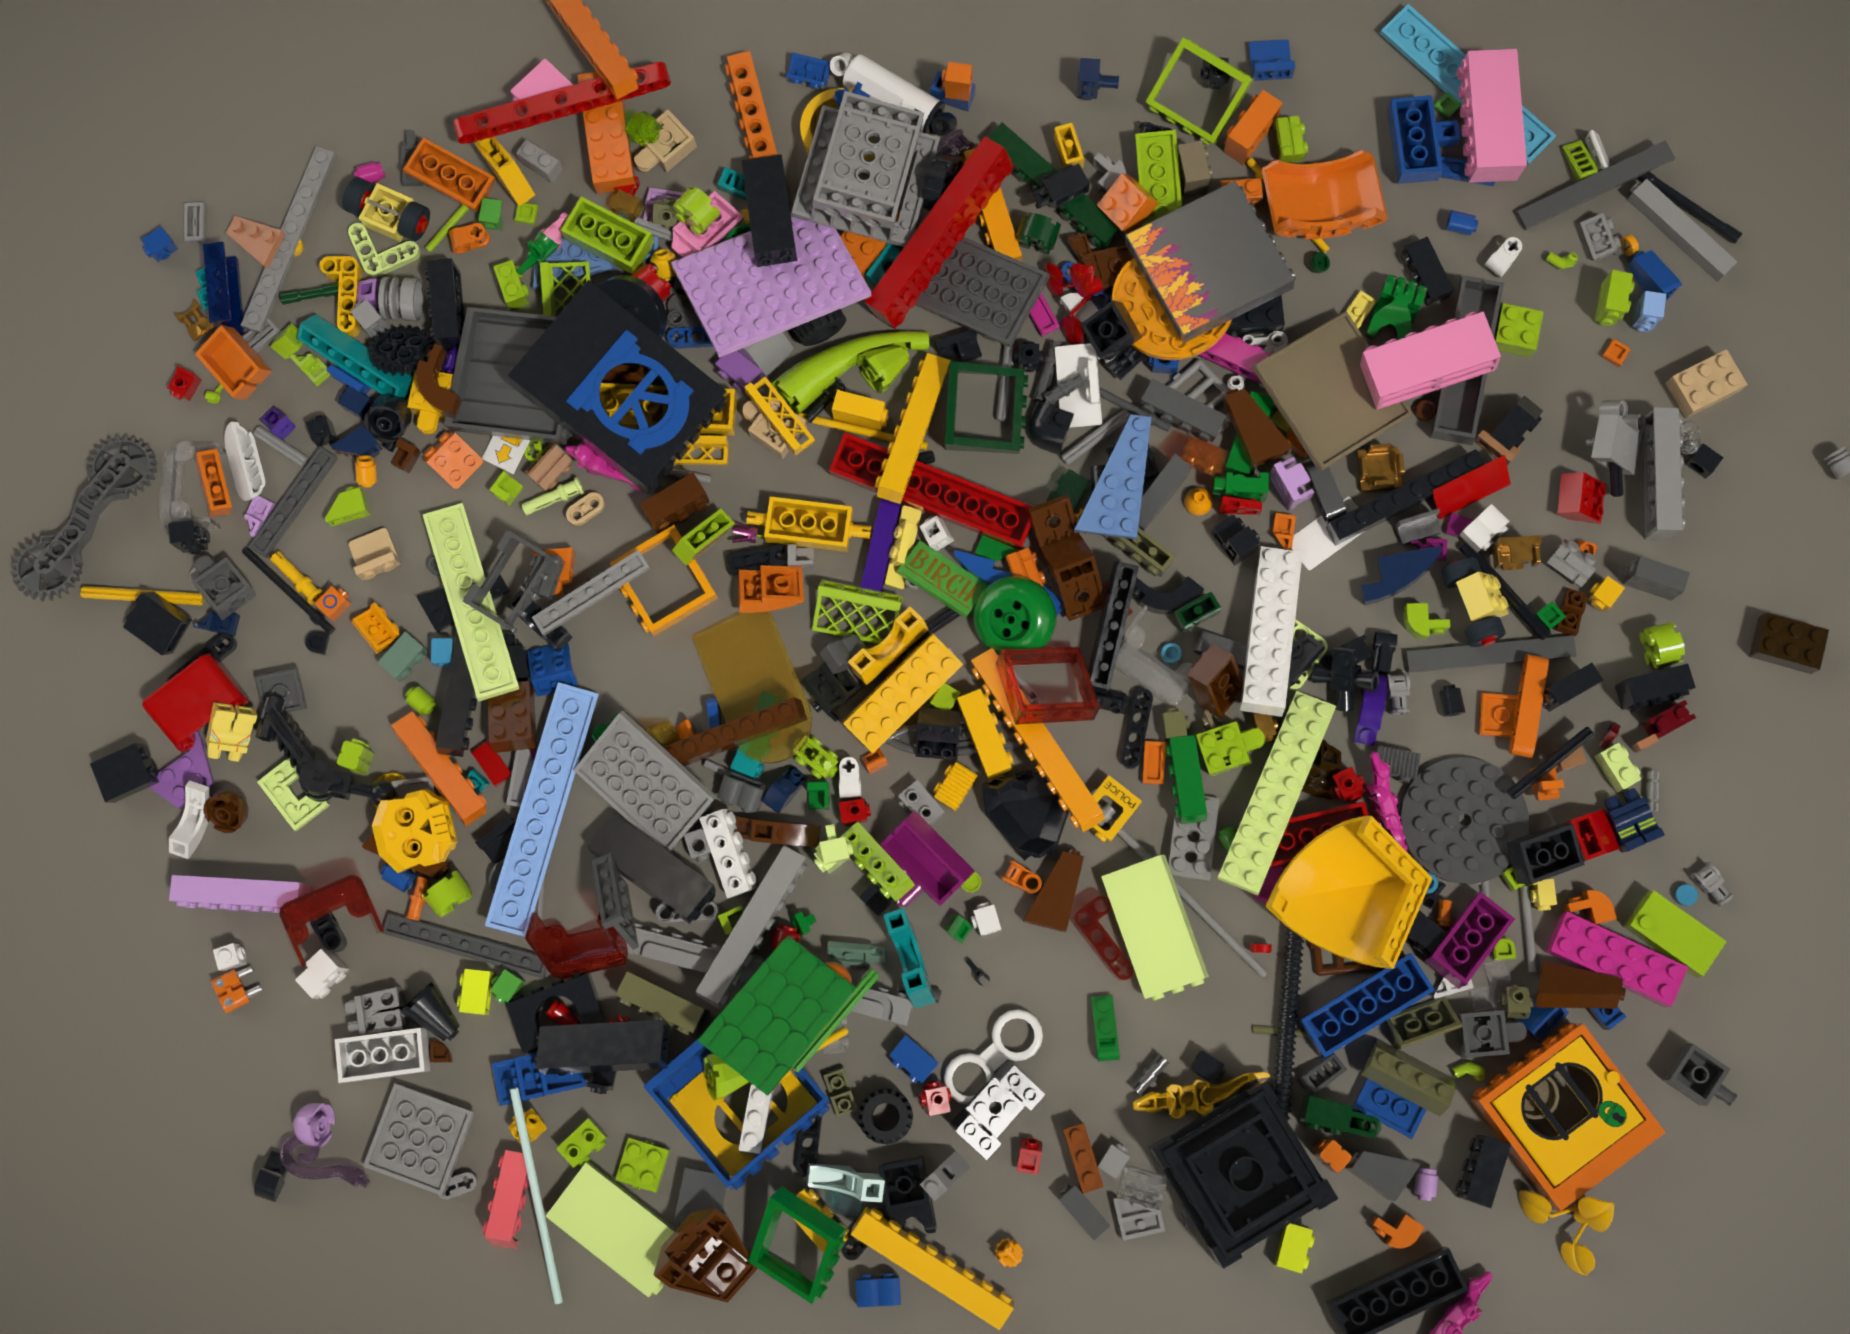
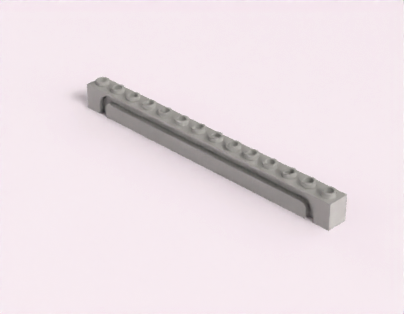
M635 923L639 947L633 950L620 935L616 950L707 973L723 946L712 944L711 947L703 946L704 941L693 938L691 942L684 941L682 935L671 933L670 937L662 935V930L650 928V931L642 930L643 925ZM753 954V960L748 968L744 966L740 973L742 974L740 983L746 984L765 962L766 958ZM877 987L876 991L869 989L851 1012L908 1026L913 1004L907 994L898 992V995L894 996L889 994L890 990Z

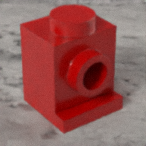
M177 366V371L167 389L171 391L170 395L180 401L182 398L190 401L202 380L194 373Z

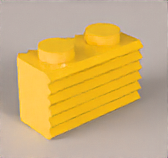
M1073 123L1055 127L1053 140H1055V147H1057L1063 168L1068 165L1074 166L1078 163L1081 168H1084L1085 159Z
M958 762L954 766L949 765L944 773L947 776L943 783L939 782L933 790L935 794L934 800L955 813L978 778L976 773Z

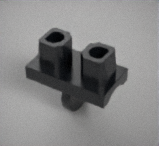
M1129 346L1111 360L1106 367L1121 381L1147 355Z

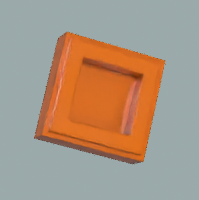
M1613 338L1601 357L1620 367L1631 348Z

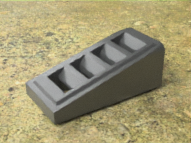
M1332 1053L1302 1075L1298 1082L1309 1096H1314L1347 1069L1336 1054ZM1329 1061H1330V1062L1333 1064V1066L1336 1068V1070H1337L1336 1073H1335V1072L1333 1071V1069L1329 1066V1064H1328ZM1321 1067H1324L1331 1077L1328 1078ZM1315 1072H1316V1073L1319 1075V1077L1322 1079L1323 1083H1321V1082L1318 1080V1078L1315 1076V1074H1314Z

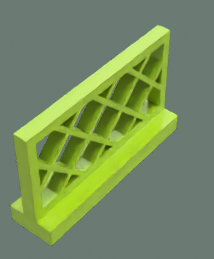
M540 262L543 315L556 317V311L561 306L563 308L566 307L564 302L570 296L574 298L573 292L580 285L584 286L582 282L585 279L586 282L590 281L589 262ZM576 267H585L586 275L581 280L572 274ZM552 268H562L567 274L559 282L553 276ZM569 275L578 282L572 291L562 284ZM559 286L569 293L562 302L554 296V292Z
M821 580L817 592L818 597L812 630L842 637L848 634L851 636L858 635L862 641L880 644L884 639L881 638L878 632L886 627L891 632L892 627L890 624L893 623L894 625V620L900 616L904 596ZM822 597L831 598L835 605L826 609L822 604ZM845 601L851 602L855 609L846 613L841 604ZM866 605L872 606L876 612L868 618L861 610ZM836 607L843 614V617L837 621L829 614ZM885 610L896 611L894 619L889 622L884 618L882 612ZM858 611L864 620L855 626L849 616ZM826 615L832 624L827 627L819 626L818 621L820 617ZM878 615L884 625L875 629L870 620ZM846 619L852 628L848 631H843L837 624ZM865 623L872 631L868 635H862L858 630Z

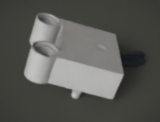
M1604 400L1601 402L1596 435L1585 442L1587 446L1593 447L1591 458L1609 470L1610 489L1613 497H1620L1624 494L1623 475L1635 474L1642 433L1646 426V419L1643 414H1627L1628 407L1624 400Z

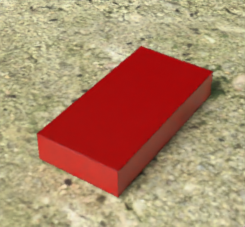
M489 740L471 752L495 787L512 776V772L500 755L493 752Z

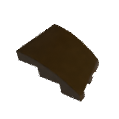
M1324 739L1301 792L1331 799L1334 796L1333 775L1337 774L1341 769V751L1329 745Z

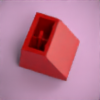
M1585 472L1561 474L1557 514L1568 520L1601 524L1604 514L1603 501L1606 494L1605 483Z
M1605 809L1564 823L1574 825L1584 861L1620 849Z

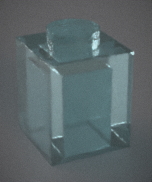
M838 1191L837 1195H832L831 1208H835L834 1213L860 1217L863 1201Z

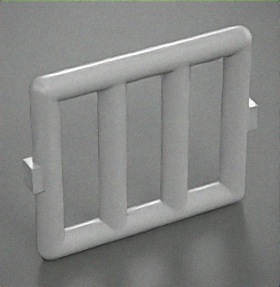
M1197 359L1184 372L1176 374L1168 386L1177 389L1200 369L1207 378L1187 396L1195 400L1208 387L1214 384L1221 393L1206 406L1215 409L1223 402L1225 395H1227L1226 393L1230 389L1203 360ZM1228 414L1219 432H1224L1229 427L1228 424L1231 420ZM1191 431L1188 433L1199 446H1204L1207 443L1199 439L1197 434Z

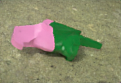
M562 213L556 222L547 229H542L534 241L530 240L527 243L529 250L527 254L528 259L517 270L519 275L535 264L540 265V262H544L563 244L561 229L569 217L567 213Z

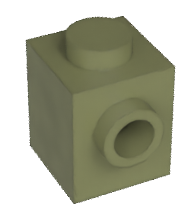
M1178 708L1167 709L1166 713H1163L1161 716L1164 741H1169L1171 737L1187 736V729L1190 728L1189 717L1185 716L1184 711H1179Z

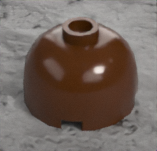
M221 790L213 794L206 801L203 809L205 819L208 822L211 820L215 825L213 828L223 833H233L239 829L248 818L249 811L245 798L233 790Z

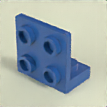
M1289 40L1249 43L1251 76L1254 78V81L1290 79L1293 77L1295 60L1291 61Z
M569 643L560 652H557L551 645L528 651L530 678L537 697L555 693L558 682L578 687V681L572 668Z

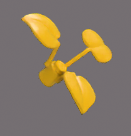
M1519 1190L1518 1197L1524 1214L1535 1223L1544 1224L1548 1221V1217L1554 1218L1574 1211L1575 1220L1582 1225L1573 1239V1244L1567 1241L1562 1244L1561 1255L1569 1268L1578 1274L1587 1276L1595 1267V1258L1586 1246L1578 1245V1240L1587 1225L1598 1232H1603L1609 1228L1614 1215V1202H1606L1593 1197H1583L1579 1201L1578 1206L1574 1204L1570 1208L1551 1213L1552 1206L1545 1197L1529 1190Z

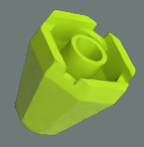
M899 345L869 350L859 355L857 365L858 367H863L861 375L873 391L879 389L878 393L882 394L889 389L908 365L909 353L904 347Z
M710 1054L703 1058L705 1079H709L710 1084H707V1088L713 1101L723 1099L749 1083L747 1079L715 1054Z

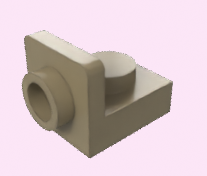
M1229 709L1221 718L1209 713L1208 710L1202 713L1201 722L1205 730H1211L1234 722Z

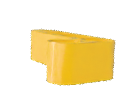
M351 256L324 257L319 264L321 271L329 280L339 281L337 327L343 333L355 338L360 333L361 325L350 311L357 304L358 282L363 281V269L357 260ZM330 266H335L332 271H328ZM350 266H355L352 271H348ZM354 285L352 290L347 291L348 286ZM349 304H353L350 310H346Z

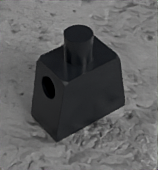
M514 634L503 635L517 682L531 681L526 648L523 645H516Z

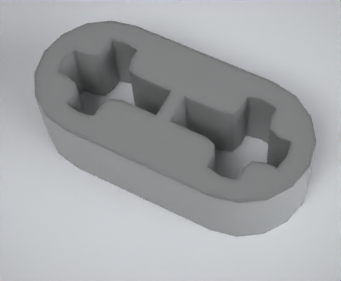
M466 1172L451 1177L448 1186L455 1185L456 1189L451 1190L449 1196L447 1193L444 1196H438L446 1200L475 1190L479 1183L477 1175L472 1172ZM466 1176L469 1179H473V1183L470 1184L471 1188L467 1185L460 1187L459 1183L465 1181Z

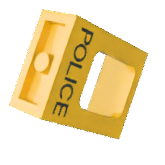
M1109 775L1092 796L1097 803L1103 796H1108L1123 808V813L1108 831L1103 830L1098 825L1093 826L1091 829L1096 832L1094 836L1103 843L1105 841L1110 843L1142 803L1139 798Z

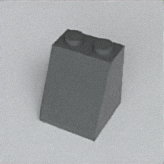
M1356 1150L1355 1153L1353 1151L1349 1153L1352 1158L1344 1168L1386 1199L1396 1201L1420 1164Z

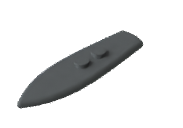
M961 717L958 756L978 754L965 720ZM997 718L998 724L995 726L998 733L1002 732L1006 744L1003 745L1004 749L1021 747L1023 743L1020 745L1014 736L1016 732L1013 727L1008 728L1002 718ZM917 722L897 729L884 743L898 750L915 754Z

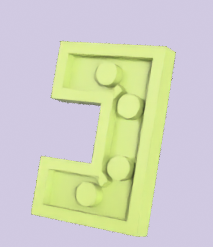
M289 758L284 760L257 783L293 830L297 832L329 807L330 804L328 801L316 802L307 796L301 800L298 799L289 787L299 778L296 774V766L294 768L290 766Z

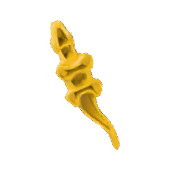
M1266 1071L1246 1073L1219 1084H1212L1200 1079H1196L1192 1085L1180 1086L1170 1084L1166 1088V1093L1149 1092L1133 1102V1109L1148 1113L1168 1109L1169 1115L1175 1119L1181 1118L1186 1112L1194 1110L1204 1115L1213 1109V1105L1216 1102L1227 1098L1242 1085L1252 1080L1268 1078L1270 1074Z

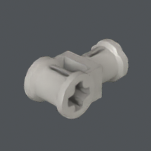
M1409 673L1394 676L1386 674L1388 699H1392L1393 706L1391 715L1409 714L1410 709L1407 708V697L1410 696Z
M1706 862L1704 864L1705 867L1697 873L1691 874V878L1705 894L1711 893L1718 902V907H1721L1735 895L1729 893L1722 884L1725 880L1722 878L1719 870L1711 862Z

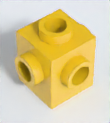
M533 1108L527 1112L523 1111L530 1143L539 1138L548 1129ZM514 1115L512 1117L514 1121L508 1128L521 1145Z

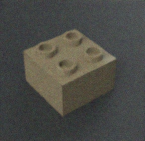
M1202 140L1178 144L1180 186L1183 198L1206 194L1208 186L1211 185L1210 178H1213L1212 168L1207 164V159H1209L1207 147L1203 146Z

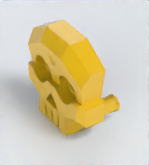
M429 789L407 793L405 798L380 800L372 823V829L379 856L397 873L420 864L425 867L446 861L450 851L455 849L458 842L448 800L442 796H437ZM406 812L411 814L409 820L405 817ZM429 823L431 830L426 828ZM414 843L418 844L417 851L413 849Z

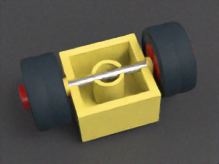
M355 177L349 182L343 194L342 208L346 212L359 216L364 227L395 241L401 242L403 237L412 241H418L425 233L429 224V208L416 203L408 196L378 183L374 187L371 182Z
M1475 557L1458 559L1441 570L1445 585L1447 588L1458 587L1471 621H1475V623L1464 630L1470 647L1488 646L1502 638L1506 631L1500 618L1509 614L1507 610L1508 602L1499 590L1501 585L1497 577L1482 573L1478 560Z

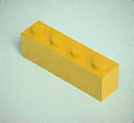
M981 689L958 697V705L987 779L1010 771L1012 768L1011 764L1014 762L1010 752H1005L1003 745L1006 744L1003 733H998L995 725L998 724L995 713H990L988 705H991L987 693L983 694Z

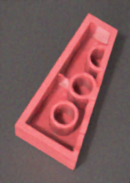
M505 1150L504 1156H501L498 1168L501 1171L499 1178L496 1177L493 1190L495 1191V1196L489 1202L488 1212H490L489 1221L484 1223L483 1234H485V1238L491 1245L517 1249L518 1241H514L515 1233L521 1230L522 1221L519 1212L525 1208L526 1193H523V1191L528 1189L529 1180L523 1153Z

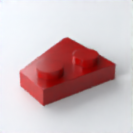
M1222 496L1218 505V514L1260 515L1262 512V502L1256 499Z

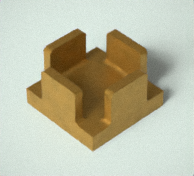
M1391 443L1370 445L1368 449L1356 451L1360 492L1394 490L1403 486L1402 476L1405 473L1403 453H1399V447H1391Z
M1541 535L1498 538L1489 547L1490 555H1493L1494 569H1499L1502 566L1503 571L1522 570L1524 568L1523 562L1530 561L1532 567L1541 563L1539 548L1542 544Z

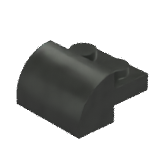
M826 662L800 681L826 714L835 708L838 709L861 689V686L848 670L832 674Z

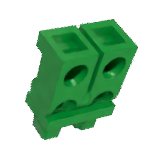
M1227 472L1225 477H1214L1212 496L1256 499L1264 503L1268 495L1269 473L1260 472L1259 478L1245 477L1241 474L1233 476V472Z

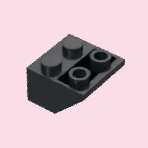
M919 708L915 757L957 761L962 712Z

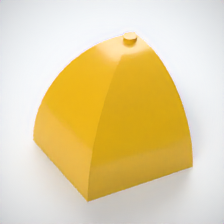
M1362 816L1335 825L1308 843L1285 868L1265 907L1292 931L1326 951L1361 964L1394 969L1432 881V877L1372 816Z

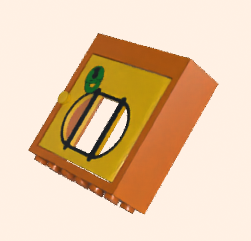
M1574 1022L1563 1025L1558 1029V1035L1547 1037L1541 1042L1542 1047L1536 1050L1533 1048L1524 1055L1525 1059L1523 1061L1512 1063L1507 1067V1073L1503 1075L1498 1074L1489 1081L1491 1084L1488 1087L1477 1089L1472 1093L1474 1097L1469 1100L1498 1140L1511 1144L1509 1155L1538 1194L1550 1202L1552 1210L1557 1211L1564 1210L1666 1133L1583 1023L1575 1024ZM1565 1066L1581 1068L1593 1078L1598 1089L1596 1108L1592 1106L1565 1070ZM1556 1071L1589 1113L1588 1116L1568 1131L1563 1129L1534 1090L1537 1085ZM1527 1094H1529L1556 1130L1558 1137L1545 1136L1530 1125L1524 1107ZM1490 1102L1494 1105L1499 1114L1502 1116V1118L1505 1120V1122L1508 1124V1126L1511 1128V1130L1514 1132V1134L1517 1136V1138L1520 1140V1142L1532 1156L1534 1161L1537 1163V1165L1540 1167V1169L1552 1183L1553 1187L1542 1174V1172L1539 1170V1168L1536 1166V1164L1533 1162V1160L1530 1158L1528 1153L1525 1151V1149L1522 1147V1145L1519 1143V1141L1516 1139V1137L1513 1135V1133L1510 1131L1507 1125L1504 1123V1121L1501 1119V1117L1498 1115V1113L1495 1111Z

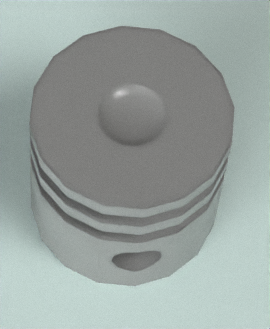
M1847 446L1824 458V461H1828L1826 464L1831 466L1830 470L1837 480L1850 473V451L1846 450Z

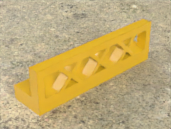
M766 377L754 385L750 382L744 387L747 395L795 456L815 442L814 437ZM766 384L770 389L769 397L762 396L757 389ZM771 401L781 403V413L773 411L770 407ZM783 417L794 420L793 429L787 428L784 425ZM796 433L805 434L808 440L800 445L795 439Z
M700 435L693 445L690 443L687 446L689 450L680 461L676 459L674 464L728 465L727 436ZM695 449H701L705 453L700 459H693L690 456V453ZM715 449H724L723 460L714 459L710 454Z

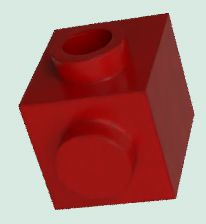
M864 799L839 802L843 826L855 824L857 821L859 823L868 822L867 816H871L870 804H865Z

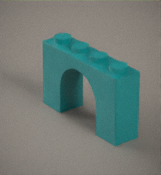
M902 908L884 914L889 935L894 942L904 971L901 976L905 990L914 1008L917 1009L936 1003L913 924L905 909Z

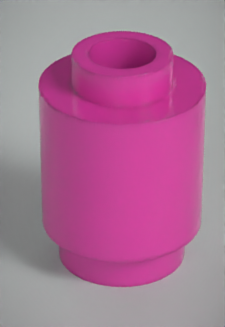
M370 162L356 167L357 171L353 172L355 177H360L372 184L385 178L380 162Z

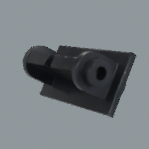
M1095 686L1088 688L1085 701L1086 706L1126 715L1130 696H1126V693L1111 691V696L1109 697L1106 696L1108 689Z

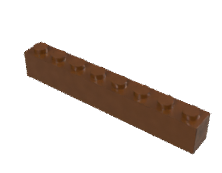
M793 697L663 748L683 766H687L808 719L802 701Z

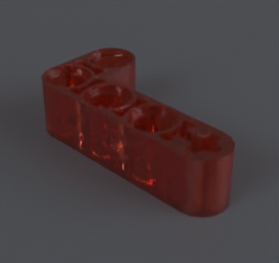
M1098 896L1075 914L1074 923L1117 980L1125 981L1133 975V966L1098 921L1111 908V903L1107 897ZM1097 901H1104L1107 908L1104 912L1096 910L1095 903ZM1084 913L1089 916L1090 921L1087 925L1079 923L1078 916ZM1093 931H1100L1103 935L1102 941L1094 942L1091 938V933ZM1106 948H1113L1115 950L1116 956L1114 959L1110 960L1105 957L1104 951ZM1119 957L1122 959V961L1119 962L1121 967L1126 966L1128 968V970L1126 971L1127 976H1125L1124 974L1120 976L1118 974L1120 968L1117 966V964L1114 967H1112L1111 965L1112 963L1116 962L1119 959Z

